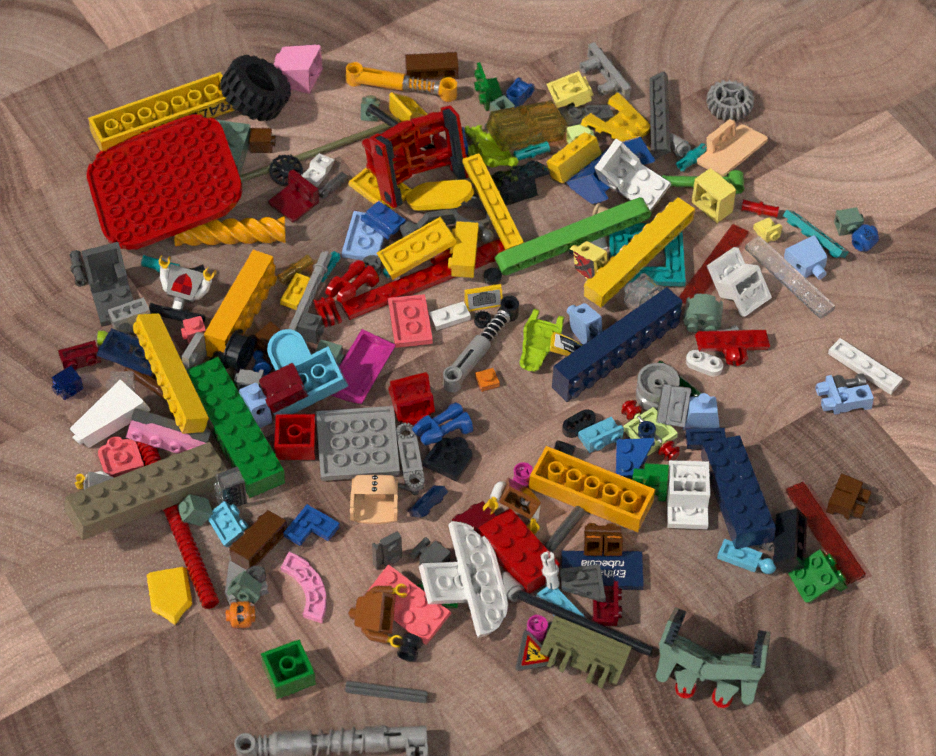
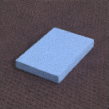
M353 212L341 253L344 258L363 261L366 256H378L377 252L382 249L385 237L361 221V215L366 214L364 212Z

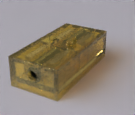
M552 100L491 111L486 124L487 130L501 151L528 147L530 144L536 145L545 141L549 143L563 140L568 127V123Z

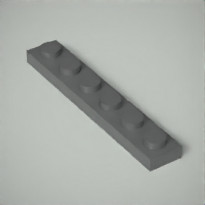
M665 71L649 78L651 153L655 159L671 152L668 75Z

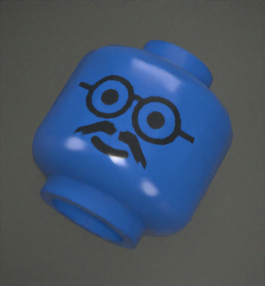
M861 225L852 234V245L858 251H869L879 241L878 230L872 225Z

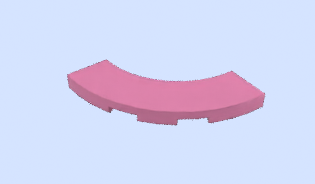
M288 552L282 564L281 572L293 577L301 585L305 593L306 605L303 617L323 623L327 605L323 581L320 575L310 566V563L300 556Z

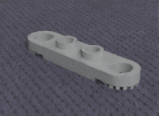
M402 423L396 428V437L404 482L408 490L417 492L425 484L416 434L412 431L413 425ZM404 430H408L411 432V434L408 436H402L401 432ZM416 478L420 480L419 484L417 483V485L411 484L410 480Z

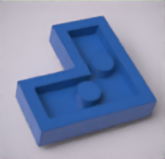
M307 504L284 531V537L299 546L303 544L311 532L329 541L340 528V523Z

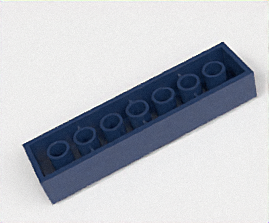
M668 287L660 291L553 366L552 389L566 402L572 398H577L582 391L591 388L599 379H604L612 370L620 368L626 360L634 358L639 351L648 348L653 341L661 339L666 332L675 329L680 324L683 301Z

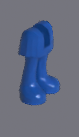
M452 403L448 406L447 410L432 419L429 415L423 417L414 425L412 431L417 436H421V442L426 446L441 441L444 435L456 429H459L463 434H469L473 432V424L468 413H463L462 406L459 403ZM451 419L450 422H448V423H446V424H444V425H442V426H440V427L438 426V425L442 424L443 422H446V421H448V420Z

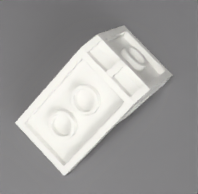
M615 139L595 166L598 177L604 184L630 201L639 197L644 198L651 212L671 186L669 181L642 165L640 159L618 139Z

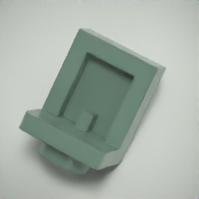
M373 95L362 98V121H378V118L369 113L367 108L370 104L379 108L380 98H376Z

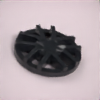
M278 155L270 164L269 174L271 179L278 185L288 186L289 184L285 183L288 173L291 170H295L302 175L303 167L299 159L293 157V155ZM282 177V182L276 178Z

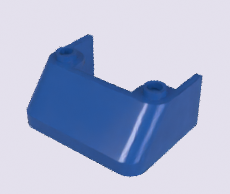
M641 137L622 142L640 159L642 165L655 161ZM609 148L566 181L570 189L590 204L595 203L596 205L608 199L605 192L610 187L599 179L595 166Z

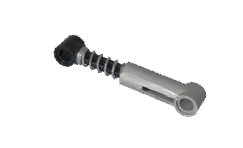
M504 297L501 300V306L497 314L491 319V323L487 324V327L484 328L480 335H476L451 366L444 369L443 387L446 391L457 392L461 389L462 382L490 349V341L494 340V336H498V331L500 332L501 328L505 327V323L515 321L518 318L519 300L516 297Z

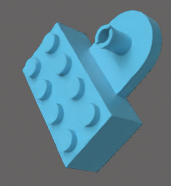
M291 329L281 330L270 339L267 350L275 371L290 363H294L309 395L274 413L275 416L276 414H294L348 387L341 368L329 347L311 355L301 334Z

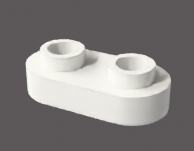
M692 350L687 354L686 364L689 368L712 377L722 373L723 362L721 359L704 352H699V350Z

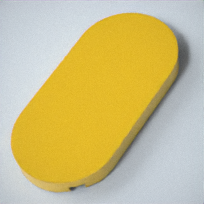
M467 180L426 182L413 188L407 195L406 201L411 209L417 211L452 209L461 206V203L464 201L468 202L474 194V189Z

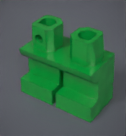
M645 463L644 469H633V481L655 489V496H658V501L666 502L669 465Z

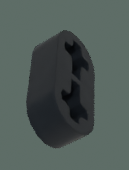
M585 409L569 417L563 422V434L568 438L578 436L579 431L595 424V413L592 410Z

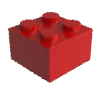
M276 414L274 448L277 459L315 460V414Z

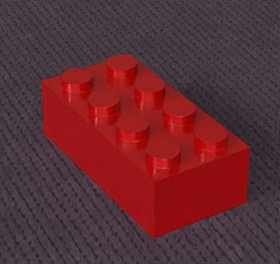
M512 509L505 510L478 528V534L481 537L485 536L493 547L498 564L524 587V591L531 594L547 584L546 577L542 573L543 563L541 555L548 552L550 558V552ZM554 558L555 564L559 569L560 563Z

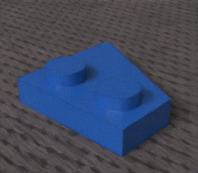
M617 439L616 474L626 478H633V469H641V466L648 458L647 454L651 447L655 445V439Z

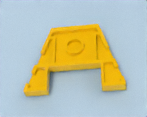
M618 92L608 101L610 106L620 111L609 121L604 122L590 113L582 119L580 124L584 127H587V125L592 126L599 133L603 131L612 135L611 138L618 139L621 142L636 137L643 138L651 131V125Z

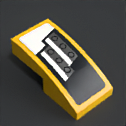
M553 332L551 335L550 351L565 355V357L583 346L565 335Z

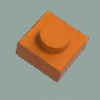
M494 368L475 373V378L481 392L500 387V382Z

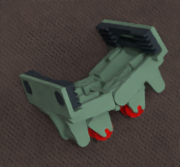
M675 607L658 645L660 646L661 655L656 673L657 680L660 682L667 681L674 666L678 663L683 667L677 666L674 675L677 681L675 691L681 698H690L694 695L697 688V678H700L701 681L710 679L717 682V688L712 693V702L718 708H726L731 704L733 695L740 687V683L735 680H741V700L746 705L752 704L758 682L765 671L771 632L758 630L753 654L714 653L692 642L691 639L678 635L687 611Z

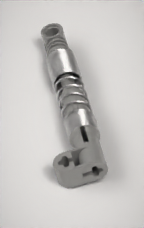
M378 725L364 726L363 729H356L353 726L352 730H345L342 727L339 731H334L331 728L329 735H324L321 728L318 731V735H312L311 729H301V731L286 730L284 732H274L269 737L264 735V738L261 735H258V738H256V735L252 736L249 733H243L238 735L234 742L237 756H257V754L259 756H262V754L268 756V754L270 756H312V750H314V754L317 756L318 750L325 749L327 756L330 749L331 752H336L338 755L340 752H348L350 755L351 751H359L360 754L365 750L366 753H382L398 748H406V756H415V747H419V756H428L426 725L406 727ZM243 744L251 745L247 750L240 748Z

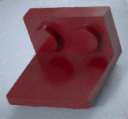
M291 170L288 173L289 185L269 200V204L294 223L319 203V189L295 170Z
M290 363L259 379V383L267 398L265 399L267 406L273 413L309 396L294 363Z

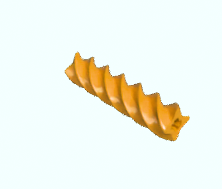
M285 216L277 220L271 217H264L258 221L254 218H244L241 221L228 218L222 222L214 220L175 235V247L184 243L190 246H197L202 243L217 245L221 242L228 245L238 242L253 244L257 241L268 244L276 240L286 243Z

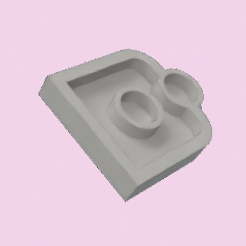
M197 332L182 355V363L186 370L201 364L206 356L203 332Z

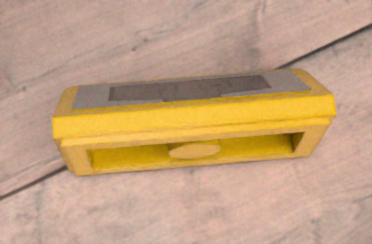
M501 284L464 290V303L469 312L501 306V300L503 299Z

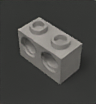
M143 297L108 310L113 329L129 334L134 332L133 324L136 322L138 314H150V310Z

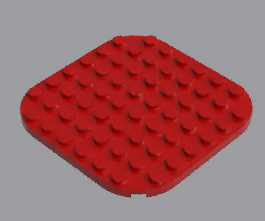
M199 114L176 119L132 136L108 148L107 151L101 150L95 155L96 159L94 162L89 164L86 173L101 230L106 240L110 244L118 242L120 249L138 250L224 217L237 205L243 192V184L221 124L212 117L205 118Z

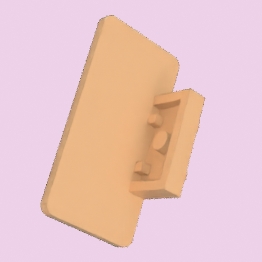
M729 119L708 135L706 140L707 152L697 159V164L706 169L711 168L724 177L768 141V137L743 124L735 128V121Z

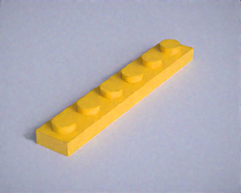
M480 153L464 158L462 163L505 250L524 243Z

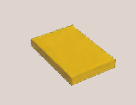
M367 168L349 181V186L371 203L375 204L380 201L391 210H394V208L381 200L376 177ZM400 183L397 187L401 190L402 201L404 202L412 189L404 183Z

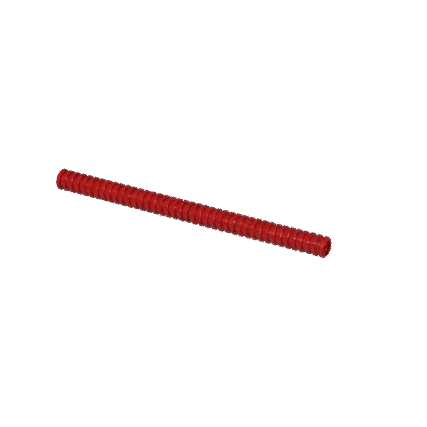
M135 441L145 466L162 460L156 447ZM180 503L163 509L197 596L200 603H202V608L211 609L219 604V598L196 546L188 523L182 522L178 509Z

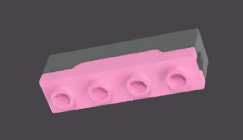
M135 408L126 438L179 454L207 443L211 431L205 430L201 433L182 434L175 420Z

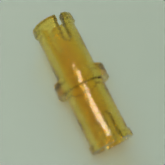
M306 254L296 263L292 262L289 265L290 267L277 274L279 281L284 285L296 273L301 274L302 271L314 264L312 258Z

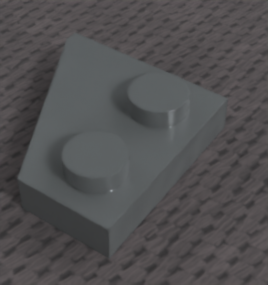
M600 564L559 569L562 591L605 602Z

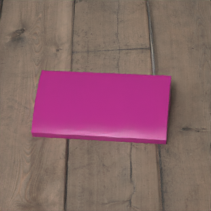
M361 329L340 364L348 387L332 394V396L362 404L396 345Z

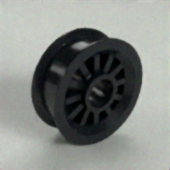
M237 329L232 334L223 355L224 368H234L237 373L240 372V369H246L256 347V336L254 334H244L242 329Z

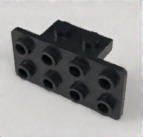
M532 160L523 166H513L510 170L495 172L491 177L498 191L500 190L505 206L538 196L535 179L550 174V169L540 162Z

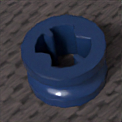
M643 421L639 424L638 435L640 438L655 437L656 426L654 423Z

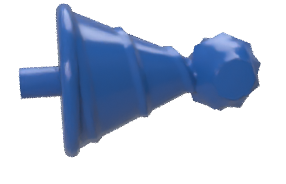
M256 350L253 354L256 360L253 371L259 372L264 370L265 376L271 371V365L264 361L262 351Z

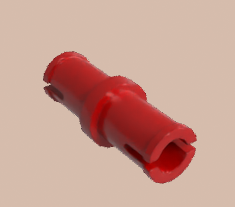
M743 199L741 211L757 213L758 216L766 215L777 218L779 207L763 204L764 202L762 201L758 203Z

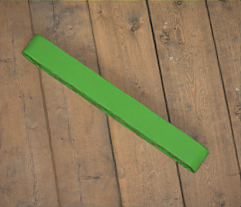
M639 197L502 251L496 255L495 260L502 274L510 275L568 252L573 245L580 246L587 241L593 242L643 222L652 213L644 198Z

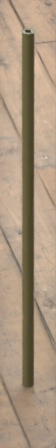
M384 123L293 157L303 161L317 156L319 153L328 152L392 127ZM270 165L240 175L241 181L245 182L269 173Z

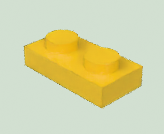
M296 273L281 297L280 304L297 310L310 277Z

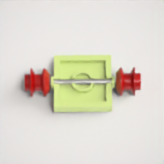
M636 400L626 401L622 405L621 413L623 415L628 414L627 420L632 421L623 425L624 432L631 439H641L638 435L639 424L643 421H651L656 426L655 445L651 447L647 456L660 449L659 455H665V461L677 459L680 448L678 446L673 447L675 443L672 441L678 436L676 430L671 425L656 423L657 410L654 407L641 414L642 407L636 406Z

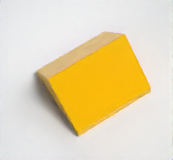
M394 92L389 94L390 112L396 118H399L400 122L428 115L412 97Z

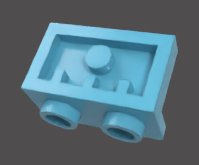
M609 417L579 431L578 437L587 451L591 453L595 450L603 449L608 444L617 443V439L623 438L624 427L622 425L618 426L613 418Z
M225 501L212 510L213 515L208 519L222 544L227 548L237 541L244 531L249 528L248 524L240 518L239 509L234 504L230 505Z

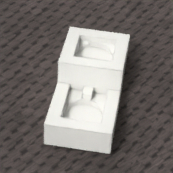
M319 153L310 161V168L301 176L315 187H318L329 173L335 159Z

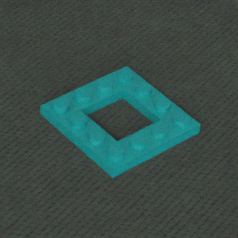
M638 223L610 234V258L616 256L624 245H628L633 236L639 234L647 223ZM683 231L664 248L665 267H644L625 286H685Z

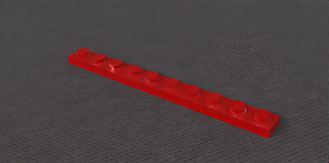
M500 239L477 247L475 269L495 262L496 255L505 251ZM449 259L353 297L341 304V307L348 319L351 320L388 305V298L411 296L455 277L452 276V269H448Z

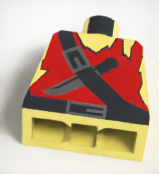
M588 241L580 246L573 245L569 250V254L574 256L575 269L587 280L594 277L598 269L608 263L607 251Z

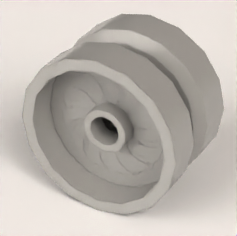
M652 363L643 367L637 378L636 399L638 404L646 410L654 407L658 411L662 384L679 386L680 378L678 373L671 366L664 363Z

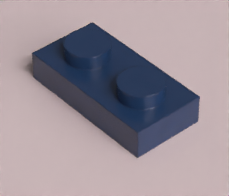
M687 428L685 431L687 449H702V442L726 438L725 428Z
M434 485L407 511L411 517L422 518L427 516L434 505L443 501V497L448 493L445 486Z

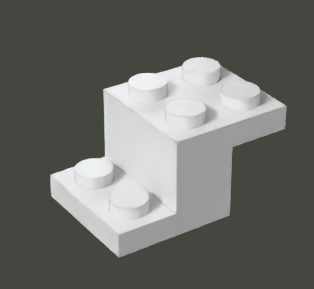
M733 247L707 265L720 298L734 300L740 316L745 317L772 298L759 265L745 264L738 247Z
M669 460V484L667 490L668 528L708 529V504L710 498L709 462Z

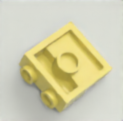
M579 71L547 84L557 108L572 102L577 107L592 101V89L586 77H582Z

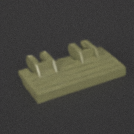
M554 616L539 654L548 657L550 650H553L547 664L550 668L555 663L557 653L565 655L563 662L559 666V671L562 673L566 668L569 658H572L571 667L585 673L588 666H592L586 682L589 684L594 678L596 669L604 671L598 682V687L602 689L608 673L611 674L608 682L617 685L632 647Z

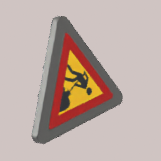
M528 630L523 631L516 663L517 671L547 667L551 656L550 653L548 657L539 654L542 645Z

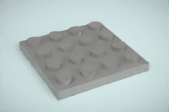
M393 406L316 411L321 481L352 479L359 474L400 475Z

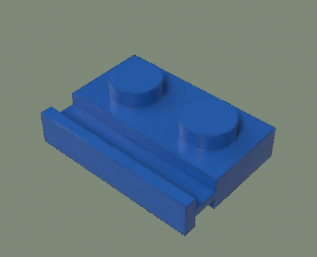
M380 201L369 208L366 214L361 215L362 222L387 240L392 234L394 235L399 231L400 226L406 222L403 217Z

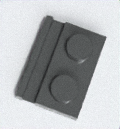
M398 531L380 539L379 544H372L373 565L376 570H379L381 565L394 564L402 558V537Z

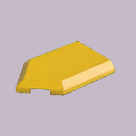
M177 567L148 573L146 576L152 612L163 616L170 623L176 625L184 612L193 604L187 568Z

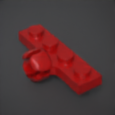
M766 330L698 331L695 334L699 352H723L726 363L729 366H734L733 361L735 366L745 364L749 359L747 350H768L770 347Z

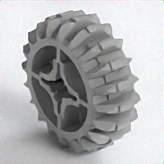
M730 79L727 82L722 80L721 83L716 82L714 86H711L707 93L706 103L708 110L711 111L712 115H716L717 119L723 118V121L735 119L739 121L740 118L744 119L752 111L754 96L752 90H749V86H744L743 82L737 83V80L731 82Z

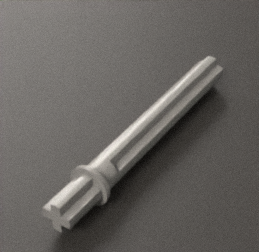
M321 252L317 264H314V271L289 329L298 332V325L303 313H308L324 273L328 271L327 266L332 257L329 252Z

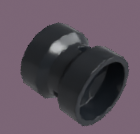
M407 633L402 637V646L399 647L397 655L404 661L415 662L418 657L417 651L421 648L423 640L415 634Z

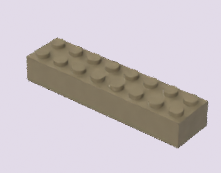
M208 442L65 496L64 511L83 541L181 503L189 494L199 496L225 486L228 470L211 443Z

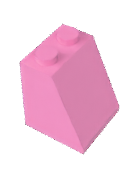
M320 45L283 47L280 53H277L274 65L287 77V82L290 83L291 89L310 94L322 71Z

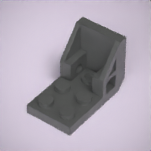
M118 242L81 251L88 284L101 327L111 325L109 309L134 301Z

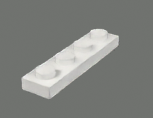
M841 338L829 349L828 354L856 373H864L867 380L890 395L902 383L903 378Z

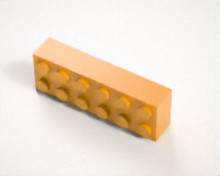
M252 250L204 333L207 356L213 357L214 351L224 353L230 337L237 329H242L245 334L247 328L252 326L255 314L260 312L263 300L267 299L269 289L275 285L277 280L273 256Z
M548 446L544 448L529 479V489L571 506H580L588 513L635 532H639L653 504L655 489Z

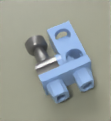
M864 373L856 374L855 378L844 379L841 375L833 377L829 375L826 376L824 382L816 384L817 395L828 396L821 399L823 411L833 410L834 415L852 409H872L874 398L869 385H867Z

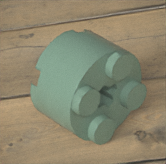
M695 294L694 298L691 299L688 297L686 299L683 320L685 326H687V331H717L721 327L723 302L721 300L720 302L716 301V297L709 294Z

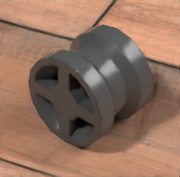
M375 255L366 256L363 259L365 268L368 265L372 266L378 276H380V258Z

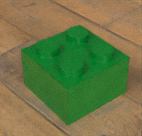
M300 639L260 653L263 669L276 699L316 685L315 672Z

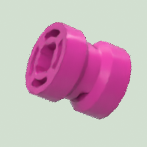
M526 462L518 463L514 467L513 480L529 488L530 474L533 471L532 466Z
M541 615L531 616L527 622V630L539 642L544 641L548 628L546 618Z

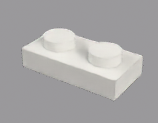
M464 301L429 312V318L436 331L471 320V315Z

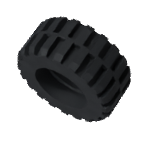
M255 55L236 57L221 78V91L223 97L226 98V102L229 105L231 104L235 111H239L241 115L248 116L252 120L269 121L275 119L291 96L290 83L287 82V77L282 74V71L279 68L277 69L273 63H269L266 59H260Z

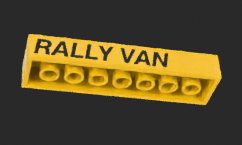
M219 72L89 117L88 121L91 134L100 151H107L108 148L132 136L185 116L199 114L205 118H214L234 111L231 104L229 105L226 102V98L222 95L220 83L223 75Z

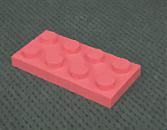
M388 564L369 590L374 586L392 585V588L400 583L406 585L407 588L399 590V593H407L405 598L392 594L396 595L393 620L409 633L419 636L427 646L452 613L441 604L428 605L425 592Z

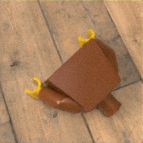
M400 583L392 588V585L374 586L364 596L357 598L356 607L350 608V619H355L354 625L360 627L362 634L369 640L383 644L388 642L393 647H400L394 644L395 638L402 639V637L399 635L390 637L388 634H392L396 595L392 594L405 598L407 593H399V590L407 588L406 585Z

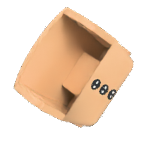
M360 474L352 478L350 521L366 524H386L398 521V479L393 475Z

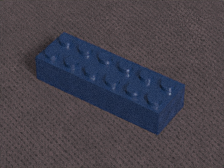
M740 435L702 442L701 459L704 462H709V480L734 548L740 549L774 542L776 527Z

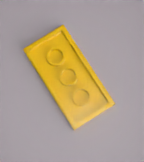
M439 217L377 252V255L393 280L457 244V241L442 218Z

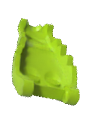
M482 125L469 128L470 126L465 127L466 135L473 141L477 152L480 153L486 165L491 168L517 166L518 159L511 155L508 146H504L503 140L498 141L497 135H492L491 132L488 134L483 132Z
M535 308L524 326L522 355L519 361L521 368L533 372L540 369L543 360L550 352L551 335L553 332L562 334L565 318L559 315L556 324L538 319L540 310Z

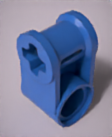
M518 77L507 89L506 97L515 105V110L519 109L531 97L535 85L524 82L522 78Z

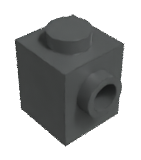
M307 312L303 313L298 325V333L301 334L306 342L317 344L320 335H323L325 325L322 324V316Z

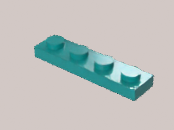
M786 210L783 214L788 219L787 223L802 229L800 232L807 237L815 235L821 247H826L829 250L828 253L833 257L845 258L849 253L848 250L794 210Z

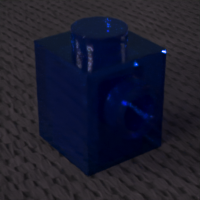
M72 366L51 377L53 392L57 396L60 395L64 401L84 389L81 377Z

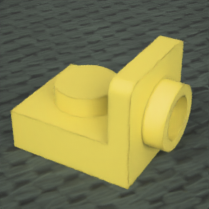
M769 217L755 223L753 229L764 243L777 240L781 236L782 225H775Z

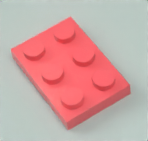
M425 294L388 298L395 348L433 344Z

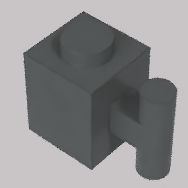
M427 537L409 553V556L413 559L419 554L421 555L420 565L422 563L451 562V552L437 541H434L427 547L431 543Z

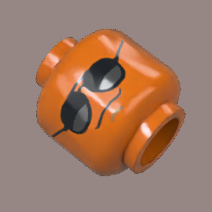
M249 601L232 602L230 609H226V622H230L233 628H249L252 622L256 621L255 606H251Z

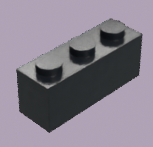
M798 508L776 514L773 564L784 574L805 568L807 517Z

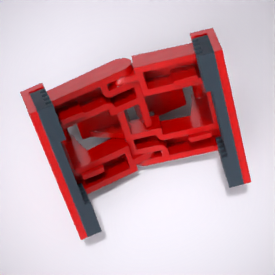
M451 105L441 107V112H431L425 116L402 121L382 134L377 133L369 139L362 140V146L365 148L367 159L366 168L376 177L381 200L395 209L403 204L401 190L397 185L411 178L414 174L450 165V170L453 171L458 179L469 178L462 163L463 159L466 158L460 116ZM445 131L446 139L440 135V132ZM432 140L435 148L424 151L420 149L430 144Z

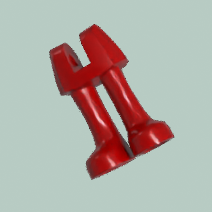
M355 260L349 265L348 271L341 278L338 276L333 277L325 293L331 298L337 295V301L343 304L356 295L357 289L364 283L368 287H375L379 283V276L372 266L368 265L365 268L363 261Z

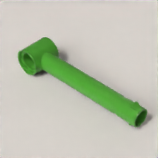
M733 170L728 173V177H722L734 186L736 194L744 192V174L742 171ZM663 175L661 177L671 183L670 187H694L695 178L698 176Z

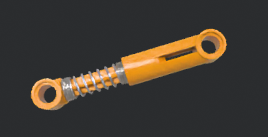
M351 62L346 66V82L353 87L363 84L400 91L407 90V88L413 91L417 89L418 92L422 90V92L438 94L445 102H452L457 98V81L451 77L443 78L440 82H433V80L429 82L428 79L423 81V78L422 80H419V78L414 79V77L411 79L405 73L363 67L358 62Z

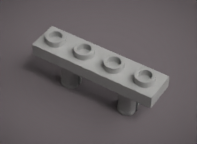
M595 42L588 44L587 56L589 60L580 62L579 65L582 73L597 68L607 80V83L598 85V93L604 96L615 91L620 93L626 100H629L631 91L629 82L623 79L620 71L615 69L612 61L607 59L603 50Z

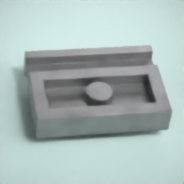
M662 384L656 423L685 427L691 388Z

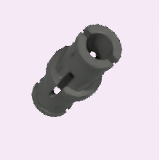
M74 250L69 254L72 263L71 272L74 274L75 285L81 287L87 283L85 266L82 261L81 252Z

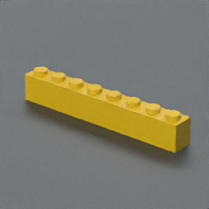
M679 197L673 202H669L662 213L659 212L650 224L647 223L639 234L633 236L628 245H624L616 256H612L604 267L598 269L594 277L589 278L585 282L584 297L602 308L694 220L695 208Z
M138 314L136 322L133 324V331L137 334L139 344L144 349L145 357L149 360L151 370L154 372L157 383L163 391V396L169 404L170 412L175 417L176 425L179 426L182 434L204 432L209 418L160 314Z

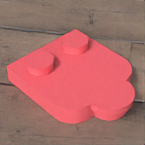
M113 436L108 439L106 445L98 450L103 471L114 478L144 467L137 444L132 439L123 440L121 437Z

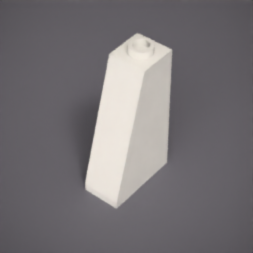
M119 380L70 428L75 434L72 438L79 445L84 443L90 448L130 424L135 408L149 412L151 409L123 381Z

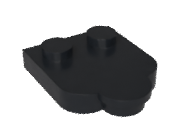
M455 437L453 439L442 438L425 457L422 466L457 482L471 463L473 453L468 447L466 440L462 437Z

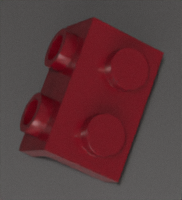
M95 340L58 350L64 372L75 371L79 368L93 366L102 362L101 357L97 356L99 349Z
M614 581L613 586H604L605 602L593 600V621L604 626H617L618 618L622 619V606H618V600L622 601V588H618V581Z

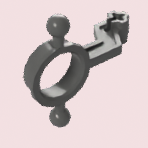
M475 193L468 202H462L461 206L457 208L427 212L417 224L412 223V221H406L405 224L400 226V231L403 237L441 217L446 225L455 224L456 226V221L479 223L478 232H480L479 237L483 243H490L494 238L493 232L490 229H486L489 227L491 220L479 195ZM463 206L474 207L481 210L487 217L480 221L468 220L462 217L457 209Z

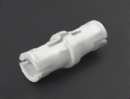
M545 552L541 555L543 563L542 573L546 577L547 587L551 589L552 584V589H556L560 585L558 579L559 569L555 564L554 554L550 552L549 558L548 552Z

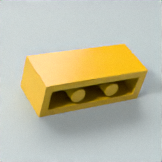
M584 132L547 160L546 163L548 169H550L551 178L564 184L599 157L601 151L597 137Z
M456 221V229L452 228V235L456 239L457 244L450 247V254H453L452 258L449 257L448 269H452V276L474 278L479 223Z

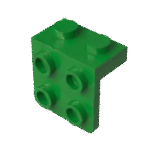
M821 549L805 559V568L788 572L806 603H811L833 587L840 592L848 588L844 582L846 577L841 570H837L835 567L837 563L831 554H826Z

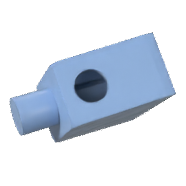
M815 235L785 249L783 261L801 277L806 278L814 274L820 280L826 276L827 272L824 268L827 262V255Z
M586 303L568 307L567 313L570 316V328L583 345L602 332V317Z
M253 383L240 389L239 394L259 428L273 423L270 408L265 401L267 398L258 383Z
M706 393L700 394L699 397H690L683 430L687 428H720L716 397H710Z

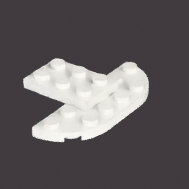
M451 522L448 526L458 562L422 563L419 566L428 605L468 603L477 638L483 637L495 631L507 614V596L493 547L485 536L481 537L470 525L461 522Z

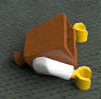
M510 478L496 483L491 492L490 499L483 506V510L489 507L491 509L490 514H493L498 508L499 501L504 506L529 518L530 523L526 526L533 534L537 533L540 529L537 522L539 520L541 502L532 490Z

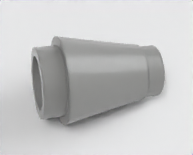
M674 133L670 134V147L675 155L685 157L687 152L691 150L689 142Z
M509 572L502 573L501 577L507 599L512 602L519 601L516 598L520 589L524 591V587Z

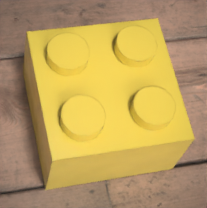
M710 168L695 178L692 203L718 223L733 212L736 189L731 183L724 180L719 173Z

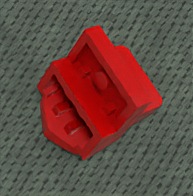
M427 372L390 381L388 389L398 421H401L403 424L410 423V425L414 426L426 415L431 416V413L435 412L434 398L430 390Z

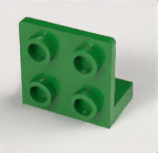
M478 62L477 69L474 70L476 79L474 88L476 92H479L480 105L484 106L485 111H490V103L503 96L497 77L486 79L481 62Z

